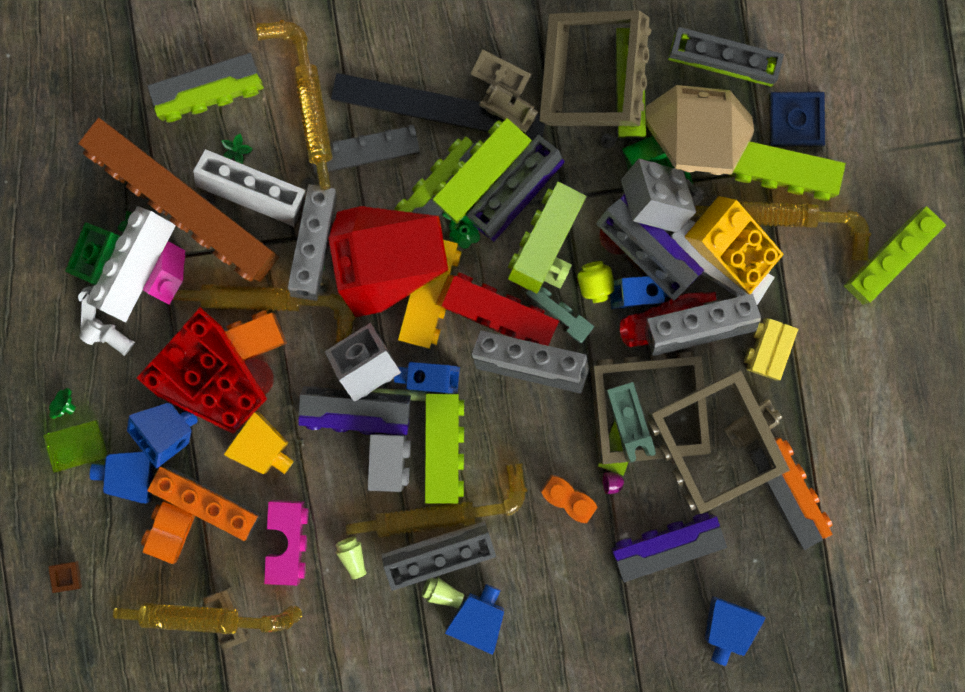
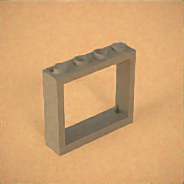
M640 10L549 14L540 121L549 126H640L641 111H644V104L642 102L643 91L647 86L645 65L649 60L647 42L652 30L649 28L650 17ZM630 23L623 112L562 113L570 26Z
M693 352L677 353L676 359H667L666 354L650 355L651 361L640 362V356L624 358V363L613 364V359L597 360V366H590L600 464L627 462L623 450L610 451L603 373L691 365L693 388L696 391L704 387L702 356L693 357ZM706 397L695 402L699 443L676 445L682 457L711 454ZM654 447L656 451L654 456H647L643 448L635 449V461L664 459L660 447Z
M741 370L726 375L648 414L651 419L647 421L650 430L654 436L659 435L663 444L659 446L662 455L666 461L671 460L675 470L671 471L678 486L683 485L687 493L684 499L691 511L695 509L696 513L703 514L790 471ZM731 385L771 469L703 501L663 418Z

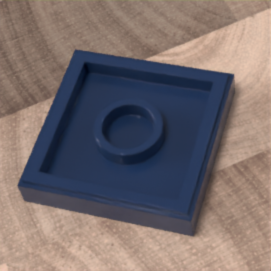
M771 92L769 94L770 146H825V92Z

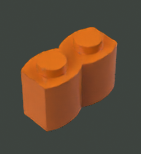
M550 475L540 490L543 497L550 504L564 508L571 518L581 523H588L598 508L596 503L587 494L574 490L566 480L556 475Z
M163 501L161 505L157 504L151 516V519L155 520L151 530H146L141 541V545H144L143 553L175 564L181 554L195 515L168 501Z

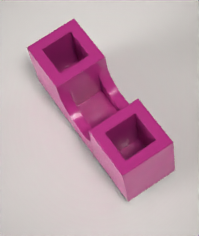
M271 500L268 502L267 529L283 532L288 539V548L282 554H268L266 556L264 584L297 586L300 583V579L305 578L306 563L301 562L302 551L306 552L307 535H303V524L308 523V508H304V501Z

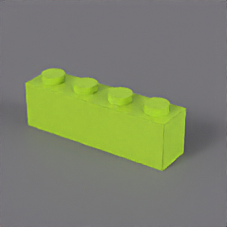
M508 118L503 123L498 120L488 131L491 136L485 143L480 140L469 152L473 156L466 163L460 161L451 171L454 175L448 183L442 181L432 192L435 195L433 203L456 224L532 141Z
M749 142L733 173L728 175L735 176V180L739 182L751 183V180L759 181L761 186L777 189V186L788 188L787 192L803 195L804 192L814 194L816 199L829 201L830 198L839 195L846 163Z
M557 182L554 190L548 188L541 202L545 204L543 211L541 212L537 209L530 223L535 227L531 233L525 232L519 244L523 248L521 254L514 253L507 267L512 270L508 278L510 281L536 294L538 293L587 197L586 195L560 182Z
M927 206L918 209L847 281L844 287L862 305L871 303L946 224Z
M426 394L425 503H458L459 497H464V481H459V470H464V454H459V443H464V427H459V416H464V400L459 399V394Z

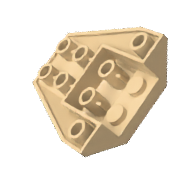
M676 85L645 108L646 126L675 169H681L685 172L702 171L710 172L714 175L732 174L754 133L752 116L730 90Z

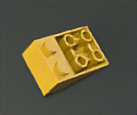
M721 196L716 198L684 236L701 256L747 294H751L784 255L737 200Z

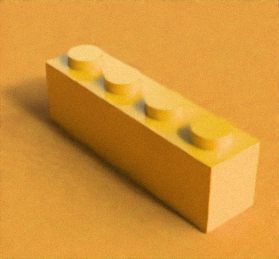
M443 240L448 271L410 294L398 338L399 341L431 349L432 344L437 345L441 329L436 327L438 319H444L446 309L435 304L448 274L451 275L452 267H458L462 251L457 250L458 243Z

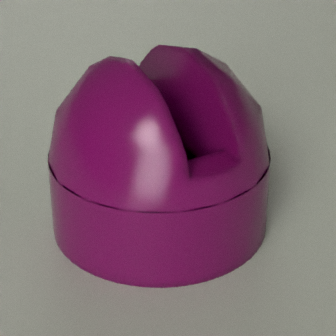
M614 472L603 474L602 482L605 494H615L622 490L624 479L620 474Z

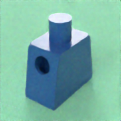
M649 276L621 278L614 281V292L610 294L611 309L662 304L665 301L664 298L670 297Z
M409 362L408 368L398 367L401 373L394 377L395 383L407 384V389L458 394L460 367ZM424 372L425 380L422 382L421 375Z
M165 403L130 415L127 432L155 468H158L188 445L191 436L190 427L196 424L198 420L196 415L188 411L179 414L172 404Z
M143 451L108 454L105 465H91L90 480L104 481L103 492L105 494L146 504L152 502V493L147 490L154 479L155 466Z
M486 584L480 597L469 593L448 624L445 634L493 655L504 615V608L495 604L501 590Z
M712 596L705 632V640L716 646L711 661L726 666L731 652L744 656L766 617L761 613Z

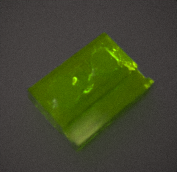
M98 420L43 435L47 443L46 448L53 473L106 458L108 454L98 426Z

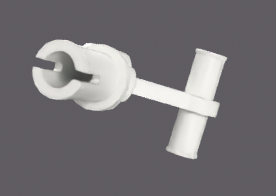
M94 286L85 287L78 295L79 301H82L80 339L90 345H93L94 342H107L125 356L135 342L116 330V325H104L99 319L95 318L96 308L87 304L90 292Z

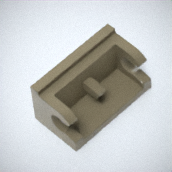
M483 49L471 72V75L494 86L498 84L517 98L522 96L527 83L533 75Z
M231 587L202 598L216 630L222 650L246 642L251 637Z

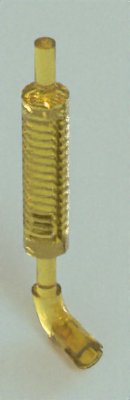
M284 19L278 22L256 23L258 41L282 38L283 40L291 39L293 44L296 45L299 66L294 69L303 120L302 124L304 126L305 142L307 144L306 148L308 149V159L310 163L316 164L320 190H328L331 188L327 162L332 160L333 156L328 136L318 68L316 65L310 64L307 42L309 40L306 32L299 25L287 22Z
M739 201L759 226L762 224L763 226H767V224L772 226L773 224V226L778 225L780 227L783 225L784 227L804 226L817 228L818 222L846 223V226L851 227L850 236H853L851 260L869 261V237L872 236V232H869V225L865 218L855 211H819L818 204H806L805 206L800 204L799 206L798 203L795 205L793 203L790 205L785 203L784 205L783 203L778 204V202L775 204L773 202L769 204L768 202L764 204L760 202L758 204L755 201L753 204L752 201L749 203L747 201L744 203ZM694 205L696 213L693 216H702L710 206Z
M203 284L201 291L178 290L172 299L177 301H200L201 308L215 307L217 309L219 307L221 309L225 307L226 309L230 307L231 309H235V307L240 309L241 307L242 310L245 308L247 310H250V308L255 310L256 308L257 310L267 309V311L271 309L272 311L276 309L277 311L281 309L282 311H286V309L288 311H300L301 306L330 307L331 310H334V319H337L336 344L344 339V333L345 338L352 334L353 320H355V316L340 295L332 293L330 296L318 295V300L314 301L290 297L289 290L286 287L282 290L281 287H278V289L276 287H273V289L268 287L266 289L263 286L261 289L258 286L256 289L253 286L251 289L250 286L247 288L242 286L241 288L240 285L237 287L235 285H232V287L230 285L226 287L225 285L221 287L217 285L215 287L214 284Z
M523 463L515 464L516 476H514L513 465L505 466L509 490H506L507 499L504 500V503L473 507V501L462 502L461 505L459 503H456V505L452 503L450 506L446 504L445 507L441 505L440 508L437 505L435 509L431 506L430 509L425 507V510L423 508H420V510L415 508V511L413 509H410V511L405 510V512L400 510L399 513L395 511L394 514L390 512L389 515L388 513L375 514L376 520L346 524V533L350 535L377 531L378 537H387L391 533L393 536L396 533L400 535L401 532L405 534L406 531L409 534L411 530L415 533L416 530L418 532H421V529L423 531H426V529L431 531V528L436 530L437 527L438 529H441V527L446 529L447 526L451 528L452 525L456 527L457 524L461 527L462 523L464 526L475 525V518L500 514L508 516L514 514L522 507L525 500V492H528L524 483Z
M143 603L140 609L115 608L113 617L114 619L138 620L142 628L235 634L238 628L260 629L261 632H277L289 629L294 623L301 620L302 611L299 607H293L292 605L277 615L252 618L239 617L236 609Z

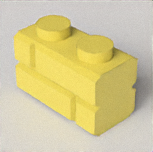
M769 318L763 319V322L759 323L757 331L753 333V337L757 338L754 348H749L744 359V363L748 364L746 370L773 380H781L798 329Z

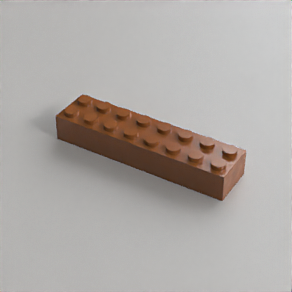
M99 117L78 143L85 148L83 154L101 167L104 164L107 165L104 170L123 184L125 181L129 182L125 186L144 200L148 197L150 199L147 203L165 216L169 213L171 215L169 221L187 233L191 230L193 232L191 238L207 249L212 246L215 249L212 254L229 266L234 263L237 266L234 271L250 282L253 279L261 282L280 258L279 255Z

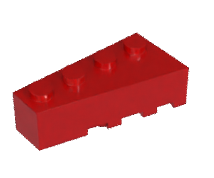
M458 272L457 276L448 274L435 305L505 336L549 346L559 320L545 315V311L536 306L530 305V307H526L520 304L521 300L514 296L506 294L503 297L496 294L497 289L484 283H482L481 287L472 283L473 278Z

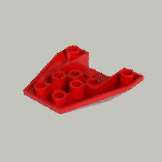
M365 206L337 212L328 237L337 290L355 317L383 312L448 271L439 216Z
M201 307L137 377L156 396L232 434L267 400L222 326Z

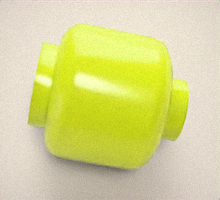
M595 261L582 266V270L577 275L581 295L586 299H592L593 303L608 300V295L614 292V278L611 267L603 265L602 261Z

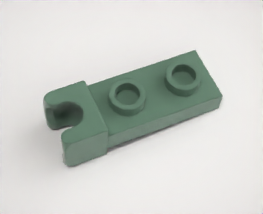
M541 286L537 294L530 290L526 292L525 295L566 326L568 329L565 333L581 344L594 328L582 316L573 317L571 315L573 310L562 301L557 304L551 300L552 294L543 286Z
M631 382L606 390L627 462L631 463L636 460L635 449L638 446L644 449L647 456H654L656 451L652 438L649 436L650 434L634 383Z

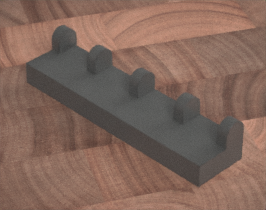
M414 125L395 130H385V132L366 136L361 135L341 141L336 140L332 141V143L317 146H308L315 175L420 154Z

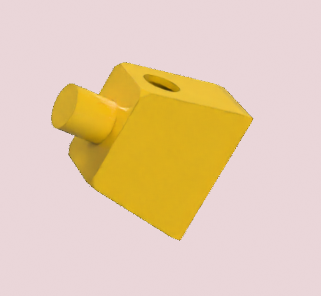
M259 412L253 413L224 453L228 458L261 474L267 473L271 466L285 474L294 463L292 459L282 453L289 442Z

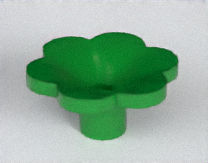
M461 221L460 226L453 230L450 222L449 229L451 233L449 239L451 242L458 243L462 249H467L471 244L478 243L480 240L479 230L473 224L469 225ZM467 229V232L463 233L462 230Z
M65 388L64 391H58L55 399L49 406L50 418L61 417L64 412L70 415L73 414L76 405L71 403V389Z

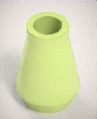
M349 537L338 542L335 553L349 572L351 579H358L366 575L361 542H358L356 537Z
M439 577L428 579L422 591V597L426 598L427 602L451 606L457 609L464 598L463 593L457 591Z

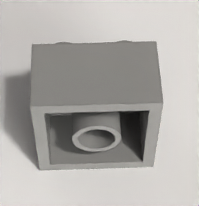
M638 159L621 179L632 221L678 232L696 213L682 170Z
M371 323L325 351L339 381L354 402L367 396L371 391L391 381L401 373L385 343Z
M380 433L370 435L368 491L401 492L404 486H408L410 468H405V458L410 457L411 441H406V435Z

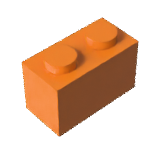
M266 310L252 315V321L242 324V321H237L226 326L228 331H225L243 361L287 344L276 315L272 312L268 314Z

